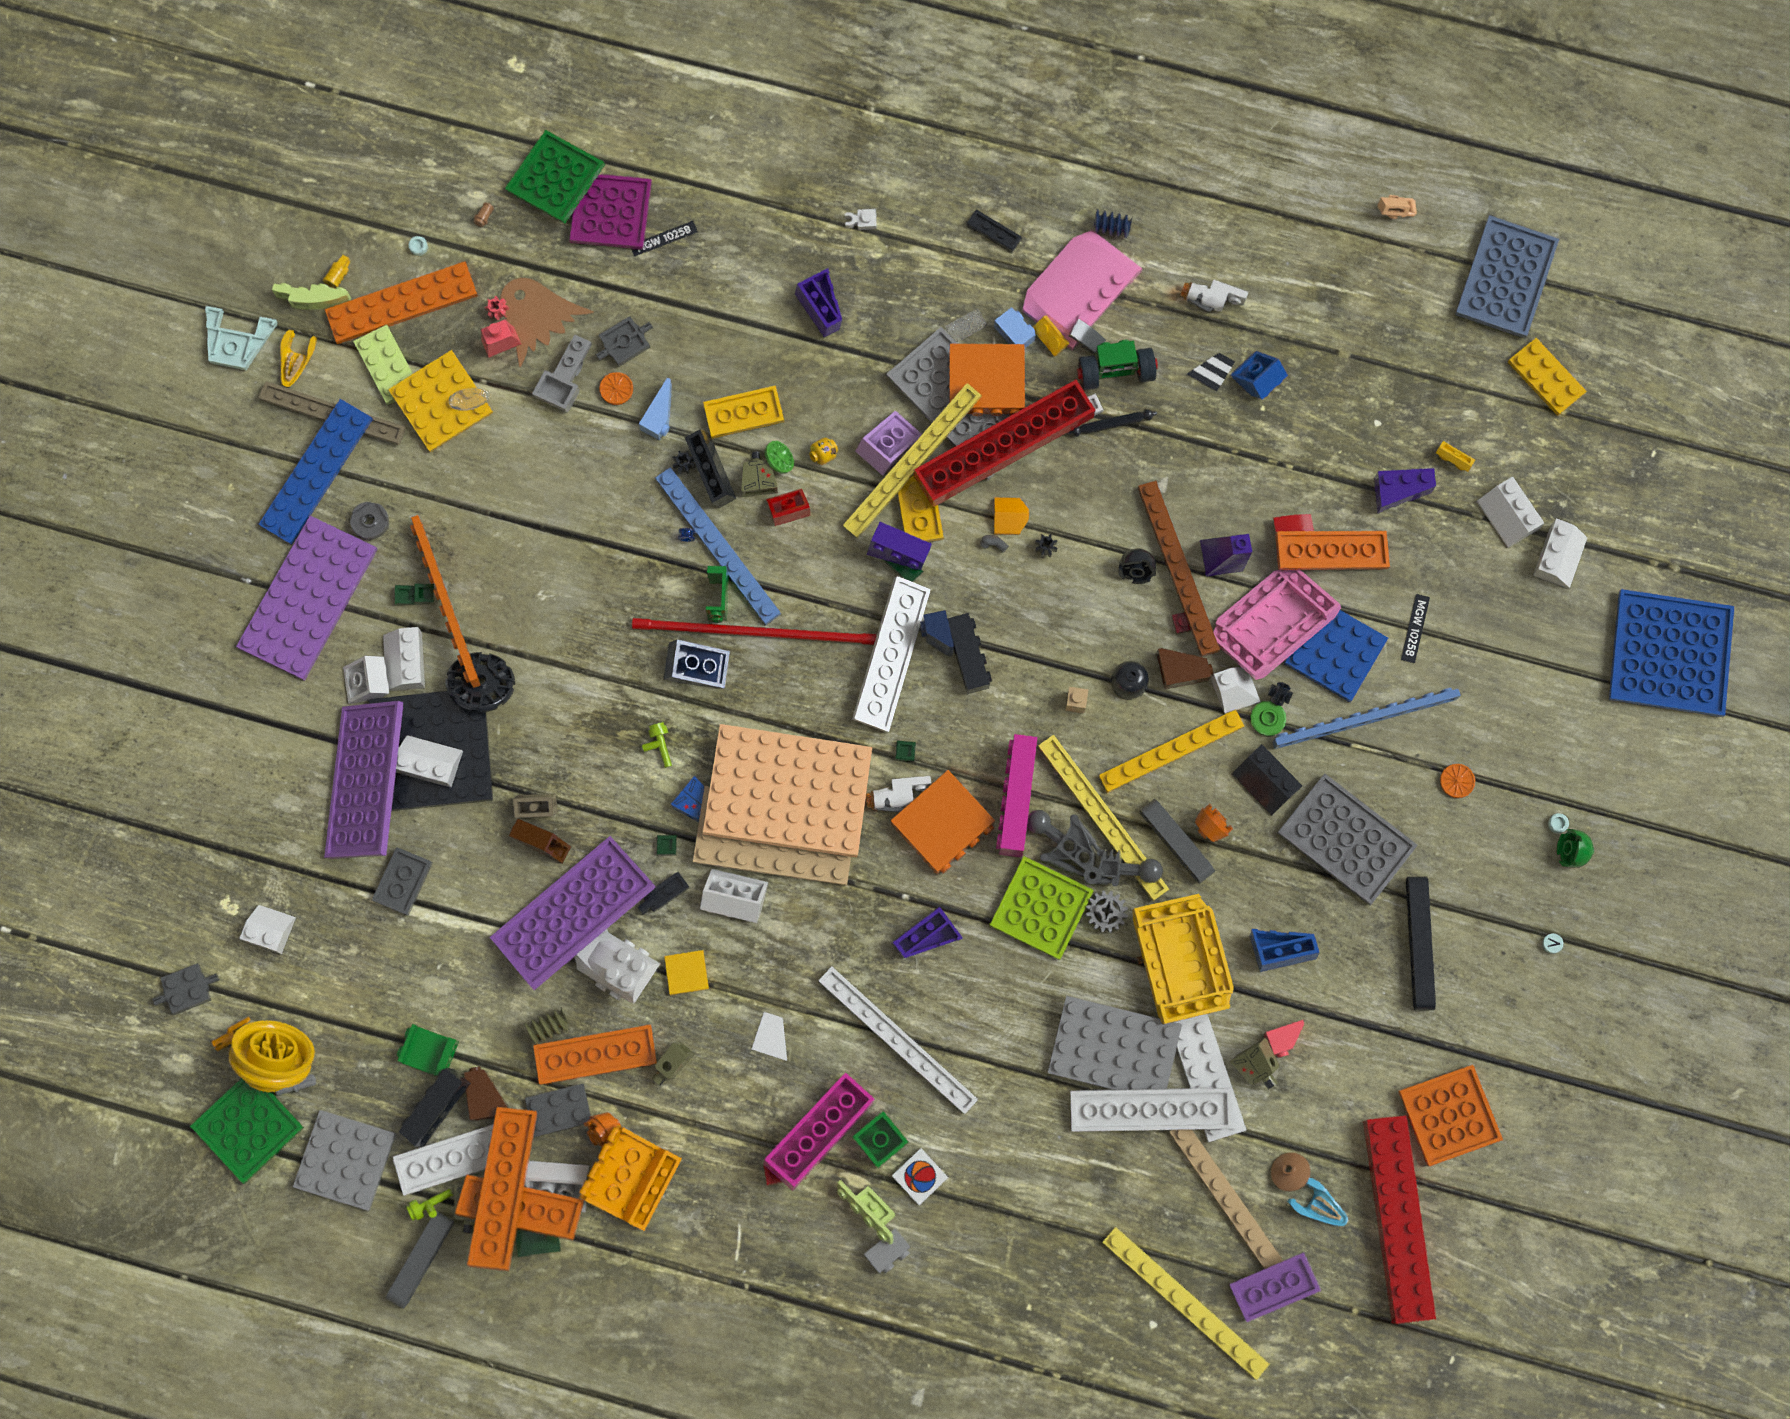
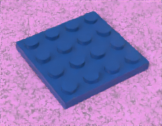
M1339 610L1336 617L1291 654L1284 665L1351 703L1387 642L1388 637Z

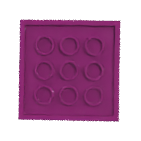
M599 174L573 212L570 243L643 250L652 179Z

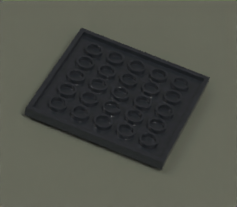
M463 690L459 691L460 695L464 693ZM447 691L369 699V704L392 701L403 702L399 747L406 736H411L463 751L452 787L395 773L391 811L493 801L487 712L479 713L478 710L468 711L454 703V699L449 697Z

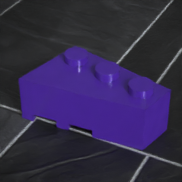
M828 268L798 283L795 290L796 297L824 338L839 331L842 323Z
M1434 468L1378 471L1374 477L1377 513L1379 514L1389 508L1397 507L1402 503L1431 494L1436 487Z
M879 522L866 555L921 570L932 544Z
M937 907L893 940L891 944L902 958H907L963 939V937L943 910Z

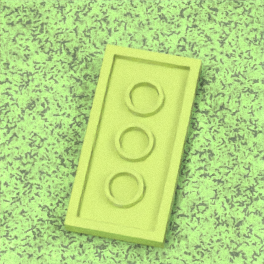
M385 325L355 340L354 343L386 404L389 405L395 402V399L388 389L413 373L388 326Z

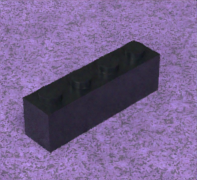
M699 429L686 436L685 440L711 503L723 507L736 500L737 498L710 434Z
M969 613L948 618L954 652L967 694L989 689L992 678L990 671L986 672L984 666L987 664L985 654H981L979 649L982 646L979 635L975 636L974 629H976L974 618H970Z
M454 1068L441 1070L437 1075L435 1083L428 1087L425 1092L426 1095L414 1106V1111L410 1117H407L402 1122V1127L398 1132L415 1147H424L471 1083Z

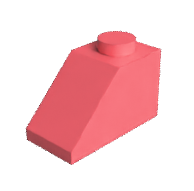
M1303 1020L1263 1034L1274 1055H1277V1058L1289 1055L1288 1051L1293 1049L1305 1024Z

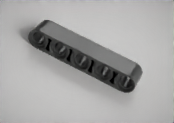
M1153 799L1139 810L1143 819L1197 883L1201 884L1215 872L1210 862L1156 799Z
M436 1211V1217L431 1218L386 1296V1300L402 1309L409 1303L454 1225V1220Z

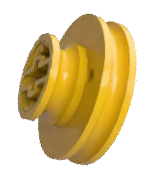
M264 1020L248 1023L235 1032L228 1057L232 1069L250 1087L259 1091L276 1092L295 1086L308 1077L315 1050L311 1040L299 1029L282 1022Z

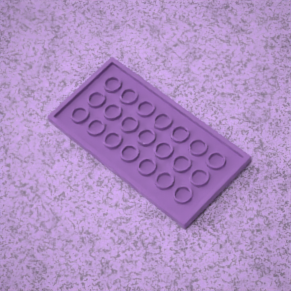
M309 516L236 647L305 681L377 552V547Z
M392 701L342 707L324 858L386 856L403 702Z
M609 836L490 938L531 988L535 990L655 888V885L613 838Z

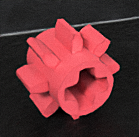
M497 296L494 299H488V306H485V309L488 311L487 315L490 318L495 316L497 321H499V318L506 317V310H509V307L505 305V299L499 300Z

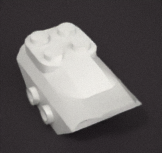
M606 931L602 932L574 956L577 970L597 982L595 984L596 987L604 992L608 989L611 991L609 994L617 1000L623 998L633 1004L660 963L648 957L649 953L644 949H635V945L629 940L625 939L623 942Z

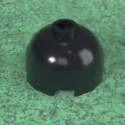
M1135 548L1128 550L1120 559L1118 567L1119 576L1123 580L1125 578L1133 580V584L1148 583L1153 576H1156V560L1150 552L1144 549Z
M1125 661L1114 669L1110 681L1116 695L1122 699L1132 700L1139 696L1141 697L1145 693L1149 684V676L1145 667L1140 663Z

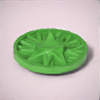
M772 441L766 445V460L775 471L786 474L793 469L794 459L787 446L779 441Z
M1263 701L1252 710L1250 716L1251 725L1261 735L1274 736L1285 727L1286 713L1281 706L1271 701Z

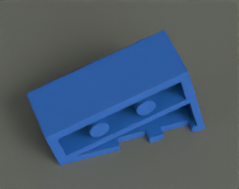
M1251 929L1249 935L1260 972L1316 960L1320 953L1314 934Z

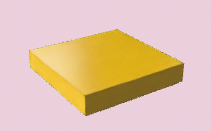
M703 950L664 956L670 996L709 990Z

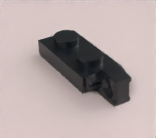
M676 872L643 898L645 902L639 905L638 909L642 915L650 910L654 913L690 887L681 874Z

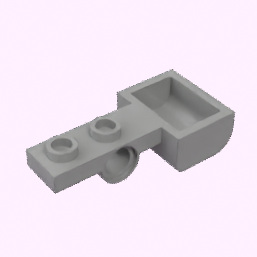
M574 334L554 373L552 374L545 370L532 393L533 397L568 412L580 391L578 385L572 383V381L580 373L583 360L592 343Z

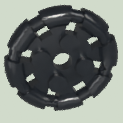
M482 652L469 653L478 678L485 680L483 684L473 688L470 682L467 683L463 672L466 669L464 665L461 666L458 659L453 662L448 669V678L445 680V686L449 697L453 698L454 703L468 711L478 710L479 713L496 710L497 706L504 705L511 698L514 692L515 676L511 667H508L506 661L499 656L491 653L489 655L482 654ZM481 661L487 662V666L480 665ZM463 690L464 693L460 695L459 691ZM495 694L497 698L493 700L491 696Z

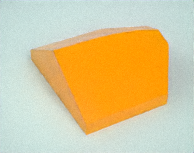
M995 497L994 534L1020 535L1029 521V508L1020 498Z

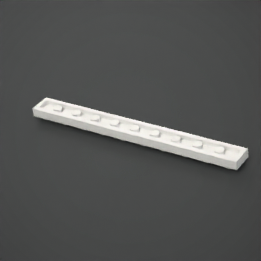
M832 966L820 978L819 983L964 1115L977 1102L978 1099Z

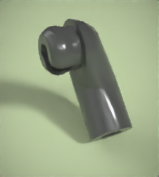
M985 535L980 541L981 547L986 549L989 545H994L1002 553L1009 547L996 535Z

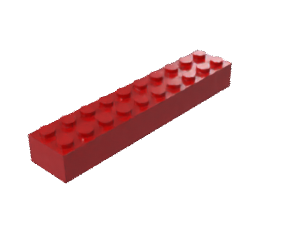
M1074 380L914 469V478L931 506L935 507L1093 419L1096 410L1078 381Z
M1407 1115L1367 1119L1363 1121L1391 1323L1436 1320Z

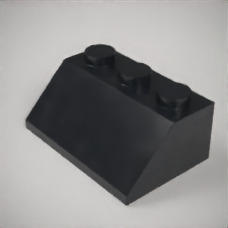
M1263 744L1249 755L1232 773L1233 777L1271 816L1302 787L1299 781Z

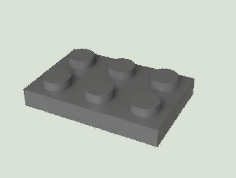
M396 847L372 901L409 916L433 862Z
M584 1084L525 1098L527 1109L537 1111L538 1113L533 1137L582 1126L591 1116Z

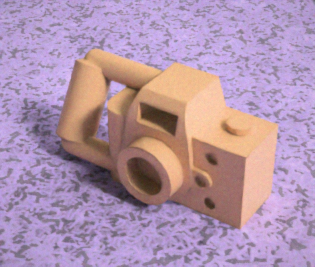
M1389 195L1388 198L1381 197L1377 206L1382 215H1387L1392 219H1397L1398 216L1414 217L1417 214L1416 203L1412 198Z

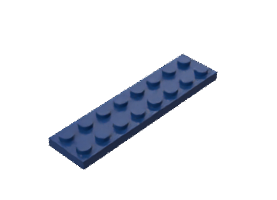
M340 399L258 525L292 545L373 418Z

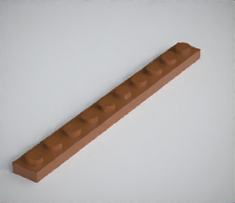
M1157 481L1139 485L1138 491L1200 656L1204 657L1220 651L1219 645Z

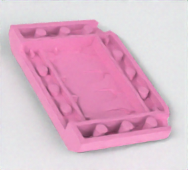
M1093 230L1074 237L1029 287L1022 312L1036 323L1043 316L1047 315L1070 343L1067 347L1073 351L1079 342L1068 335L1076 320L1080 319L1092 327L1128 284H1131L1142 272V268Z
M1276 570L1217 619L1213 632L1219 647L1255 680L1267 676L1332 621L1341 609V605L1301 570Z

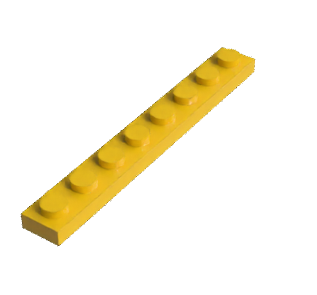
M1235 709L1100 774L1099 778L1106 792L1109 793L1244 728V724Z

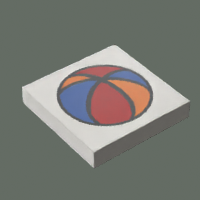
M922 1149L918 1150L892 1175L918 1205L923 1203L948 1179L945 1173Z

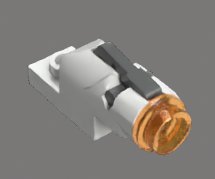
M1213 280L1210 289L1205 285L1185 282L1180 296L1184 297L1190 304L1209 313L1212 310L1222 311L1226 300H1229L1232 304L1244 306L1248 292Z
M931 777L892 779V789L887 787L866 793L867 808L877 811L901 812L904 807L913 801L912 789L925 791L931 785Z

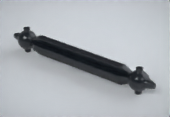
M1145 409L1143 413L1135 412L1085 423L1069 431L1067 434L1079 437L1081 433L1089 434L1138 423L1143 419L1151 421L1153 416L1157 415V411Z

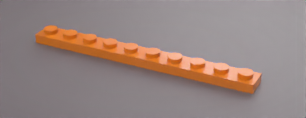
M416 515L411 517L413 525H410L414 536H418L419 540L416 541L419 551H423L425 555L422 557L425 568L429 567L430 569L428 577L431 584L435 583L436 589L433 591L437 601L441 600L440 611L443 617L446 616L448 622H445L449 633H453L454 638L451 641L454 649L459 650L460 655H457L458 661L466 669L463 672L467 683L470 682L473 688L481 684L425 529L419 516Z

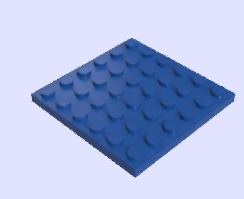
M1621 589L1618 596L1609 700L1724 717L1726 713L1735 606Z

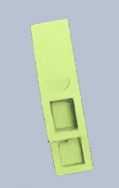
M285 283L280 285L274 284L272 288L277 298L287 299L291 307L297 309H327L351 300L348 291L344 288H329L325 284H311L310 291L304 287L294 288Z

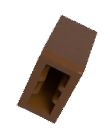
M1159 648L1156 652L1164 690L1208 682L1211 675H1213L1212 665L1208 664L1207 658Z
M517 819L509 834L518 843L562 864L571 849L569 844L555 834L520 819Z
M481 1067L469 1068V1072H464V1077L471 1083L466 1089L469 1118L471 1121L495 1118L497 1107L509 1108L486 1070H481Z

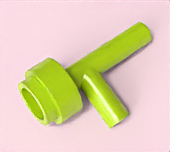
M664 722L649 726L650 738L656 737L657 740L643 744V751L646 752L659 748L664 767L672 766L663 736L668 733L667 726H664Z
M448 1189L420 1204L415 1199L409 1202L406 1209L412 1221L424 1218L422 1212L424 1210L427 1211L431 1218H434L437 1212L433 1206L452 1197L453 1194Z

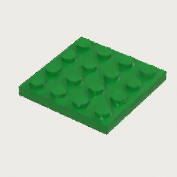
M545 130L505 189L510 194L565 224L604 168L605 163Z
M243 1078L233 1085L190 1126L243 1184H246L305 1128L272 1092L259 1091L252 1088Z

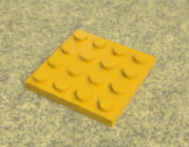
M452 350L388 389L429 452L434 451L493 413Z

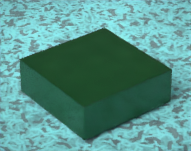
M897 741L895 761L914 762L916 742Z
M657 835V856H676L677 836Z

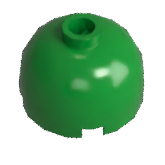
M1566 829L1567 832L1561 834L1557 842L1556 852L1557 855L1560 854L1561 858L1558 861L1563 867L1580 868L1586 865L1594 854L1593 842L1583 831Z

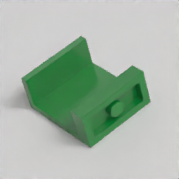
M707 566L709 584H722L721 607L706 606L707 618L713 623H722L727 621L729 582L727 566Z
M412 1024L411 1028L408 1027L405 1032L404 1038L406 1040L397 1052V1061L437 1076L441 1070L450 1067L459 1041Z

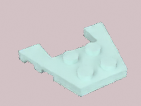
M206 306L208 361L211 364L247 370L278 322L274 319L260 317L255 334L220 328L224 311L219 308Z

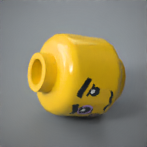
M824 437L811 444L809 456L813 462L825 465L836 458L838 447L832 439Z

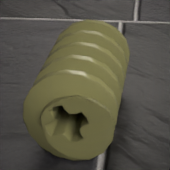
M560 1007V1014L553 1010V1017L546 1013V1020L539 1016V1023L532 1019L530 1027L525 1022L527 1032L535 1044H539V1037L546 1041V1034L550 1038H554V1031L561 1035V1028L568 1032L569 1023L562 1007Z

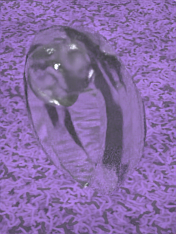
M465 388L452 394L448 402L453 409L467 411L485 404L490 399L491 394L480 388Z

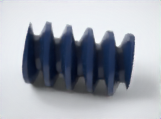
M1097 209L1093 227H1095L1096 233L1101 228L1103 234H1106L1109 230L1110 236L1116 231L1117 237H1120L1123 232L1124 238L1127 239L1130 233L1132 218L1128 220V215L1126 214L1121 219L1120 213L1114 218L1113 212L1107 216L1106 210L1100 215L1099 209Z

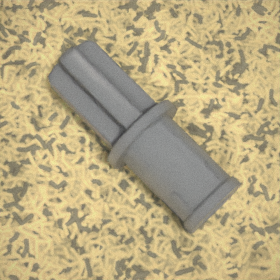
M314 1074L308 1075L301 1083L276 1091L279 1096L293 1091L299 1092V1089L314 1086L316 1084Z

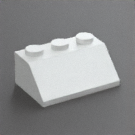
M1513 477L1497 485L1477 501L1507 548L1538 531L1544 524Z
M1556 519L1550 526L1533 576L1569 589L1587 537L1575 525Z
M418 627L401 628L383 635L384 660L389 691L425 688L423 643L420 629Z
M406 736L398 748L396 773L452 787L463 751Z
M712 869L703 890L700 909L757 923L768 882Z
M529 1161L525 1187L581 1199L579 1198L581 1195L579 1191L585 1180H589V1166ZM583 1200L584 1204L581 1212H586L587 1201Z

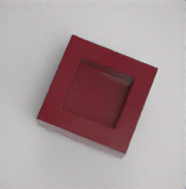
M1184 612L1171 616L1176 635L1191 631Z

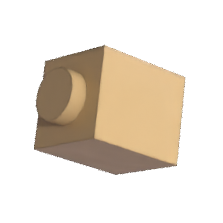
M1069 687L1065 711L1084 713L1088 689Z

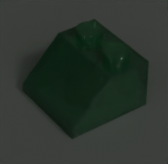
M521 1229L516 1230L515 1237L519 1258L561 1252L560 1239L558 1237Z

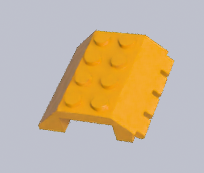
M617 1125L616 1128L613 1127L607 1138L608 1144H604L597 1157L599 1159L598 1163L595 1162L588 1174L589 1180H585L579 1191L581 1194L579 1198L645 1231L682 1158Z

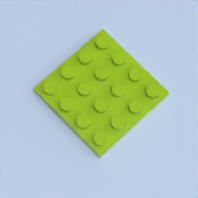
M1023 856L991 921L990 927L1060 961L1094 890Z

